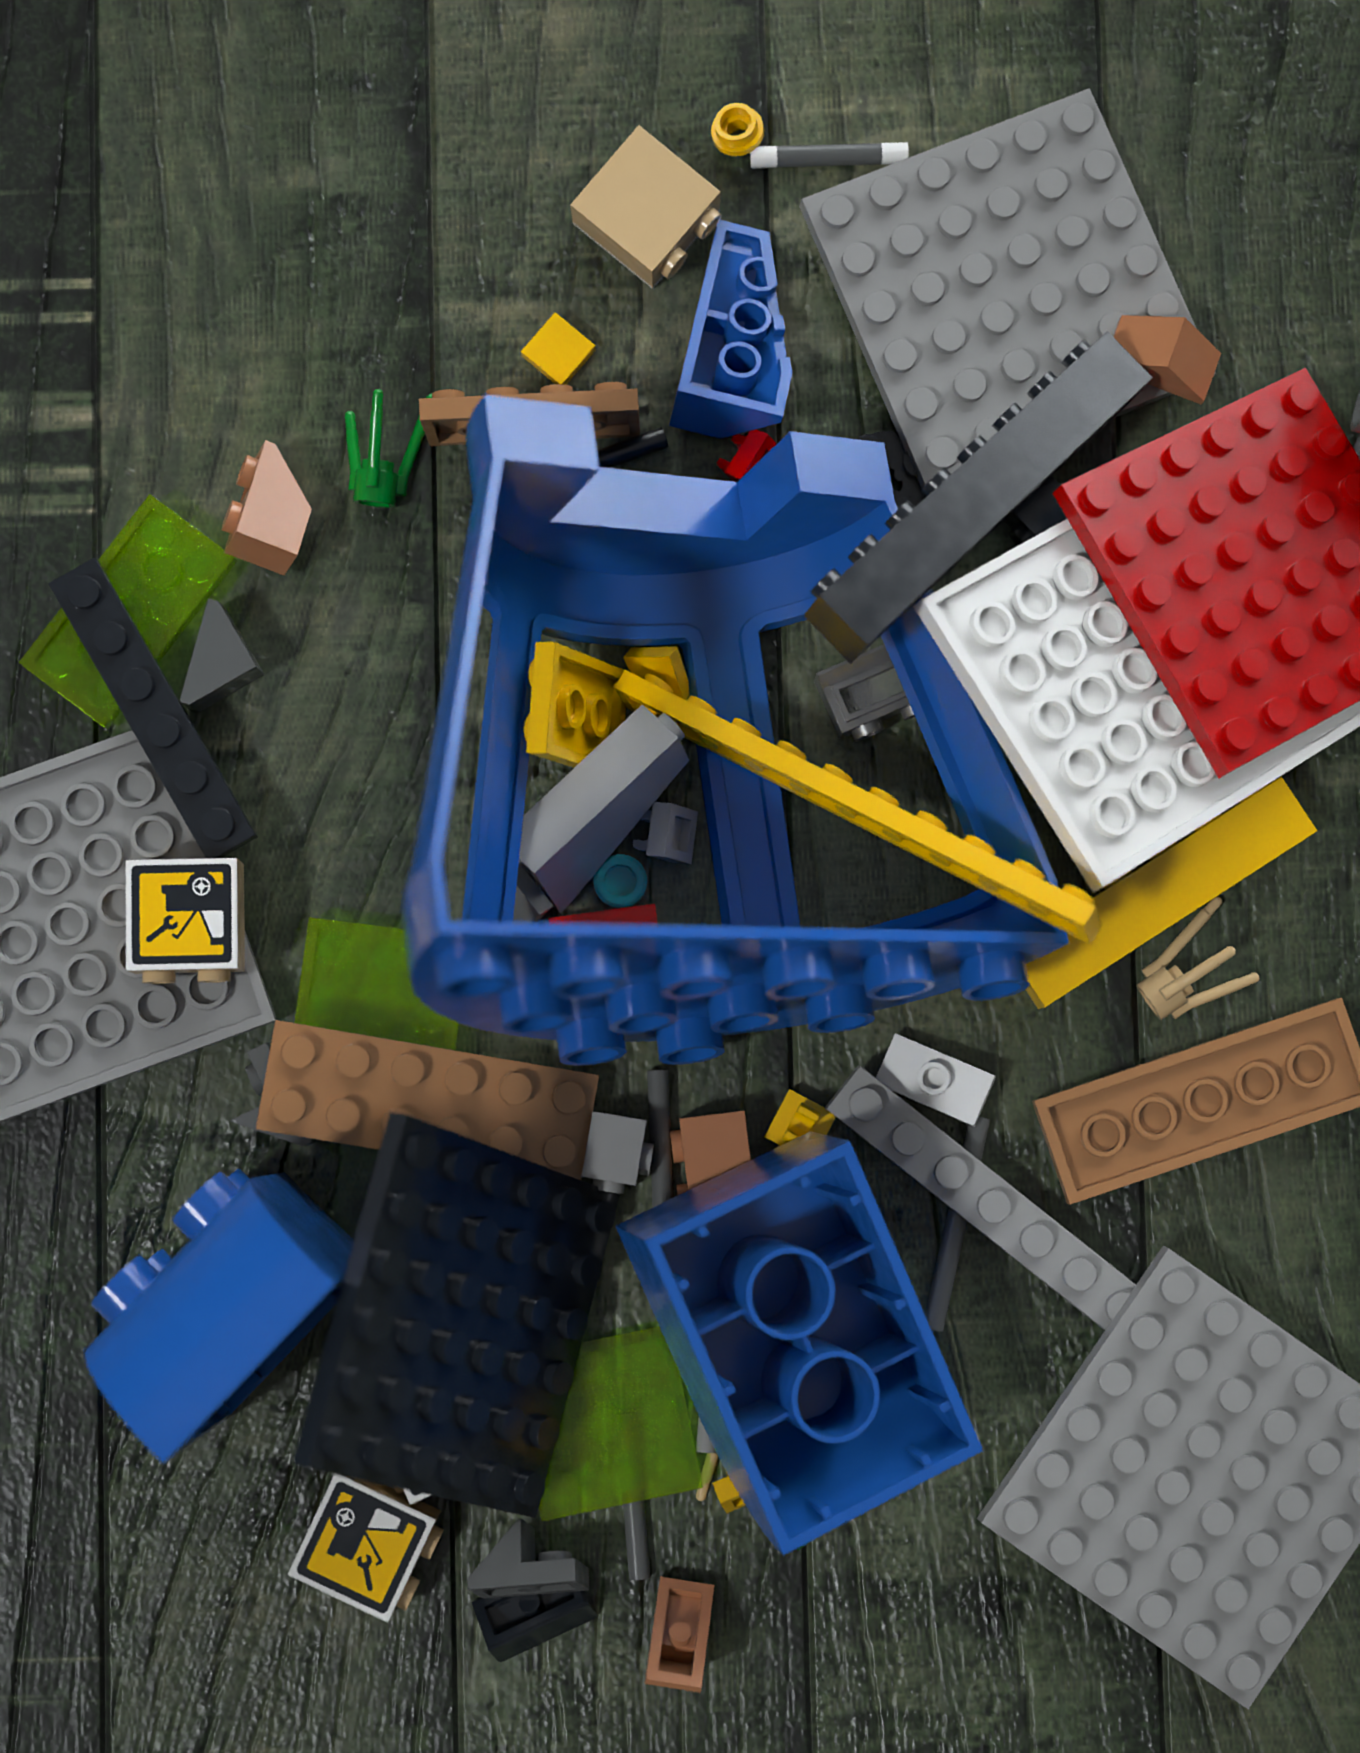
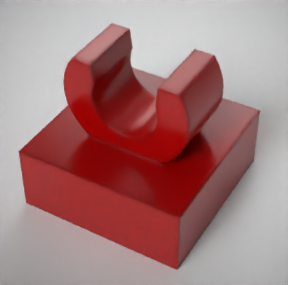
M757 429L749 431L747 436L741 434L733 435L731 441L738 448V451L731 462L719 458L717 465L733 482H738L776 443L767 433Z

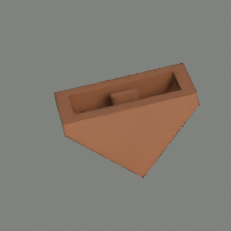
M1122 315L1119 318L1113 337L1153 377L1148 384L1202 405L1221 353L1185 317Z

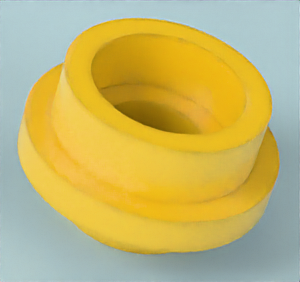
M732 103L726 105L717 113L712 123L711 135L719 151L730 156H742L752 152L759 146L764 136V126L760 115L754 109L742 103ZM735 130H745V132L740 135H731V133Z

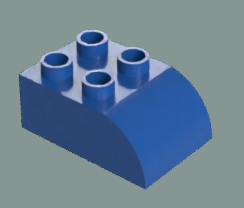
M810 1131L615 1226L703 1427L722 1465L749 1512L770 1542L782 1555L983 1451L850 1141Z
M237 1169L228 1177L222 1172L214 1175L180 1208L172 1219V1222L190 1239L174 1258L163 1248L148 1260L142 1255L137 1256L109 1281L91 1303V1306L110 1324L85 1349V1360L89 1371L115 1411L163 1464L225 1421L337 1304L354 1240L285 1172L249 1178L241 1169Z

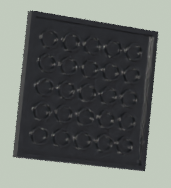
M390 1112L292 1464L536 1518L540 1501L545 1492V1482L555 1444L559 1438L564 1408L574 1380V1370L583 1335L588 1326V1316L596 1285L601 1275L602 1262L610 1231L615 1222L616 1208L620 1195L598 1190L599 1187L410 1115Z

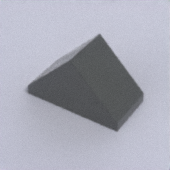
M209 598L179 701L189 710L197 712L206 709L264 675L229 612L219 601Z

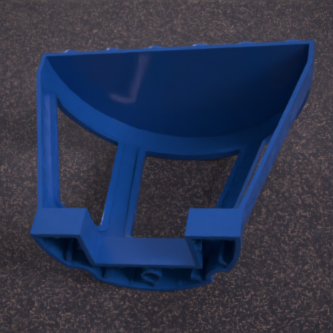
M484 394L473 410L465 437L473 505L411 871L408 874L402 907L410 980L413 991L421 1002L446 1018L481 1030L512 1036L557 1040L560 1062L566 1065H592L609 1062L626 1054L625 1042L656 1041L659 1061L664 1064L679 1065L707 1061L722 1055L725 1052L723 1036L775 1030L808 1024V1028L812 1032H842L870 1024L875 1020L874 1011L917 1001L961 988L962 997L967 1000L998 999L1026 990L1030 986L1026 964L1069 944L1067 933L980 888L948 903L859 929L801 928L781 787L696 744L722 926L513 922L530 755L526 753L527 742L524 736V723L527 715L530 713L532 691L529 682V667L535 656L536 642H541V635L602 645L652 646L677 644L683 650L685 671L689 681V696H696L704 700L717 711L716 716L730 723L734 718L748 722L762 734V739L775 745L759 632L807 620L804 614L816 600L810 593L814 586L834 568L841 575L853 565L848 556L869 535L872 534L878 541L890 531L885 522L898 508L894 499L886 449L883 442L790 431L738 482L599 467L590 407ZM931 588L921 599L934 593L933 589ZM916 602L881 637L965 836L972 835L983 840L995 850L994 856L1010 864H1013L1016 859L1031 864L1044 874V881L1058 887L1056 876L999 743L914 609V606L918 603ZM482 606L490 612L493 624L462 921H449L442 857Z

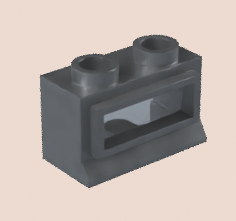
M885 644L862 653L851 664L846 660L816 673L815 685L839 739L851 734L855 742L868 738L885 729L882 723L883 720L900 713L904 721L915 717Z

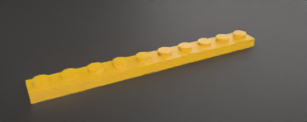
M624 670L614 686V689L629 710L634 712L643 704L657 718L662 713H665L680 727L685 734L684 738L1090 945L1102 927L1096 906H1094V899L1079 888L1065 884L1060 889L1044 881V874L1031 864L1019 859L1010 864L994 856L995 850L983 840L972 835H966L963 840L947 832V826L935 816L924 811H918L915 816L899 808L900 803L887 792L876 787H871L869 792L853 785V779L836 766L825 763L820 768L806 761L807 756L792 744L780 740L777 745H774L762 739V734L748 722L734 718L730 723L716 716L717 711L704 700L692 695L685 700L673 694V689L666 682L652 674L647 673L644 678H641Z

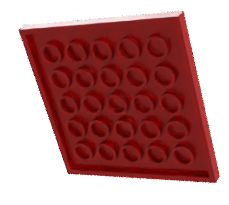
M1306 368L1060 485L1052 493L1218 778L1225 776L1360 701V459Z

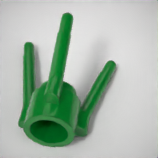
M375 389L372 397L368 459L362 460V468L355 414L352 411L345 413L350 468L348 490L354 491L353 502L356 504L393 508L396 504V495L407 496L408 478L425 432L420 422L419 414L398 473H394L393 462L380 460L383 391ZM432 394L427 395L426 398H432Z

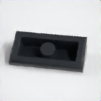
M587 1590L486 1599L479 1598L471 1602L488 1651L498 1662L506 1661L597 1617L596 1609Z

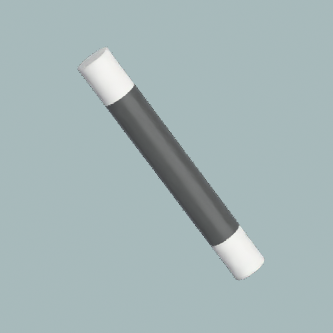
M908 142L758 146L750 152V167L888 165L908 158Z

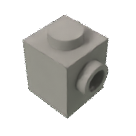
M593 1111L581 1177L593 1178L592 1185L599 1187L598 1190L624 1194L625 1184L636 1186L638 1174L649 1176L654 1144L644 1142L647 1120Z

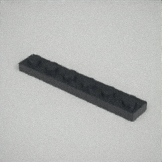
M94 557L48 583L205 858H223L256 839L258 835L186 710L179 702V698L100 561Z

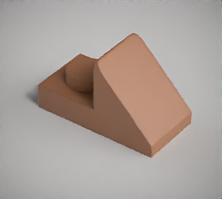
M660 1577L645 1684L701 1693L714 1585Z

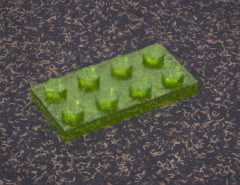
M151 494L148 495L99 558L101 565L158 664L237 563L234 556L224 553L222 547ZM61 607L18 663L101 726L108 729L121 713V710Z

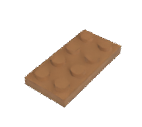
M599 383L594 386V391H573V387L563 384L541 387L540 393L519 394V390L512 387H495L486 391V395L590 407L595 439L640 435L638 388L627 389L625 383ZM446 389L433 392L432 398L419 399L420 422L429 445H466L465 437L468 422L473 410L483 396H465L463 391Z

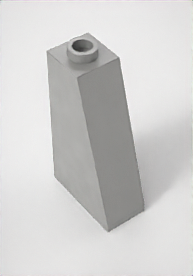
M642 704L523 815L519 864L560 913L570 905L688 763L689 758L681 743L685 734L665 713H662L657 718Z

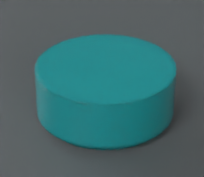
M616 854L609 856L594 874V888L600 900L609 907L616 909L632 907L643 898L646 892L647 875L644 867L638 860L629 855Z

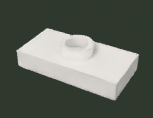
M895 1033L876 1079L899 1095L975 1127L996 1076Z

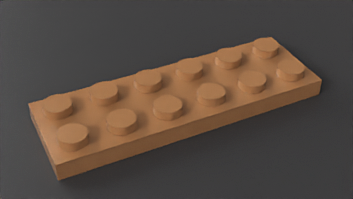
M1336 998L1033 1100L1032 1103L1066 1202L1071 1205L1360 1107V1047L1343 999Z
M275 1020L255 1129L380 1150L390 1112L410 1115L581 1180L599 1075Z

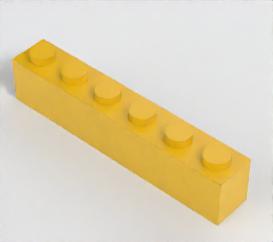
M1282 776L1195 829L1193 833L1179 842H1175L1155 854L1134 871H1128L1104 886L1105 890L1092 897L1095 901L1094 906H1096L1102 927L1091 945L1067 933L1069 944L1026 964L1030 983L1026 991L1038 1009L1047 1007L1317 832L1318 830Z

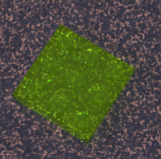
M309 917L294 1023L457 1050L460 1023L446 1018L424 1005L413 991L409 973L405 929Z
M657 1326L582 1342L574 1370V1380L568 1393L560 1424L559 1438L554 1447L545 1482V1492L539 1505L541 1521L703 1488L681 1374L660 1327Z

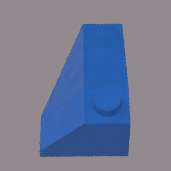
M724 220L718 222L669 426L721 439L781 423L792 377L790 357H787L784 342L785 325L783 315H780L776 293L778 282L769 232Z

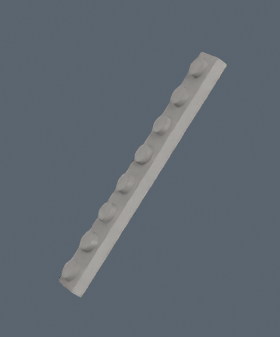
M861 1066L855 1068L826 1105L825 1109L1103 1330H1106L1130 1296V1293L1136 1286L1135 1283Z

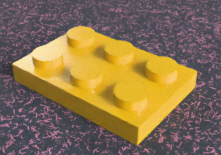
M536 642L535 656L529 667V682L532 691L530 713L527 715L524 723V736L527 742L526 753L575 768L625 721L626 705L614 689L624 669L557 642Z

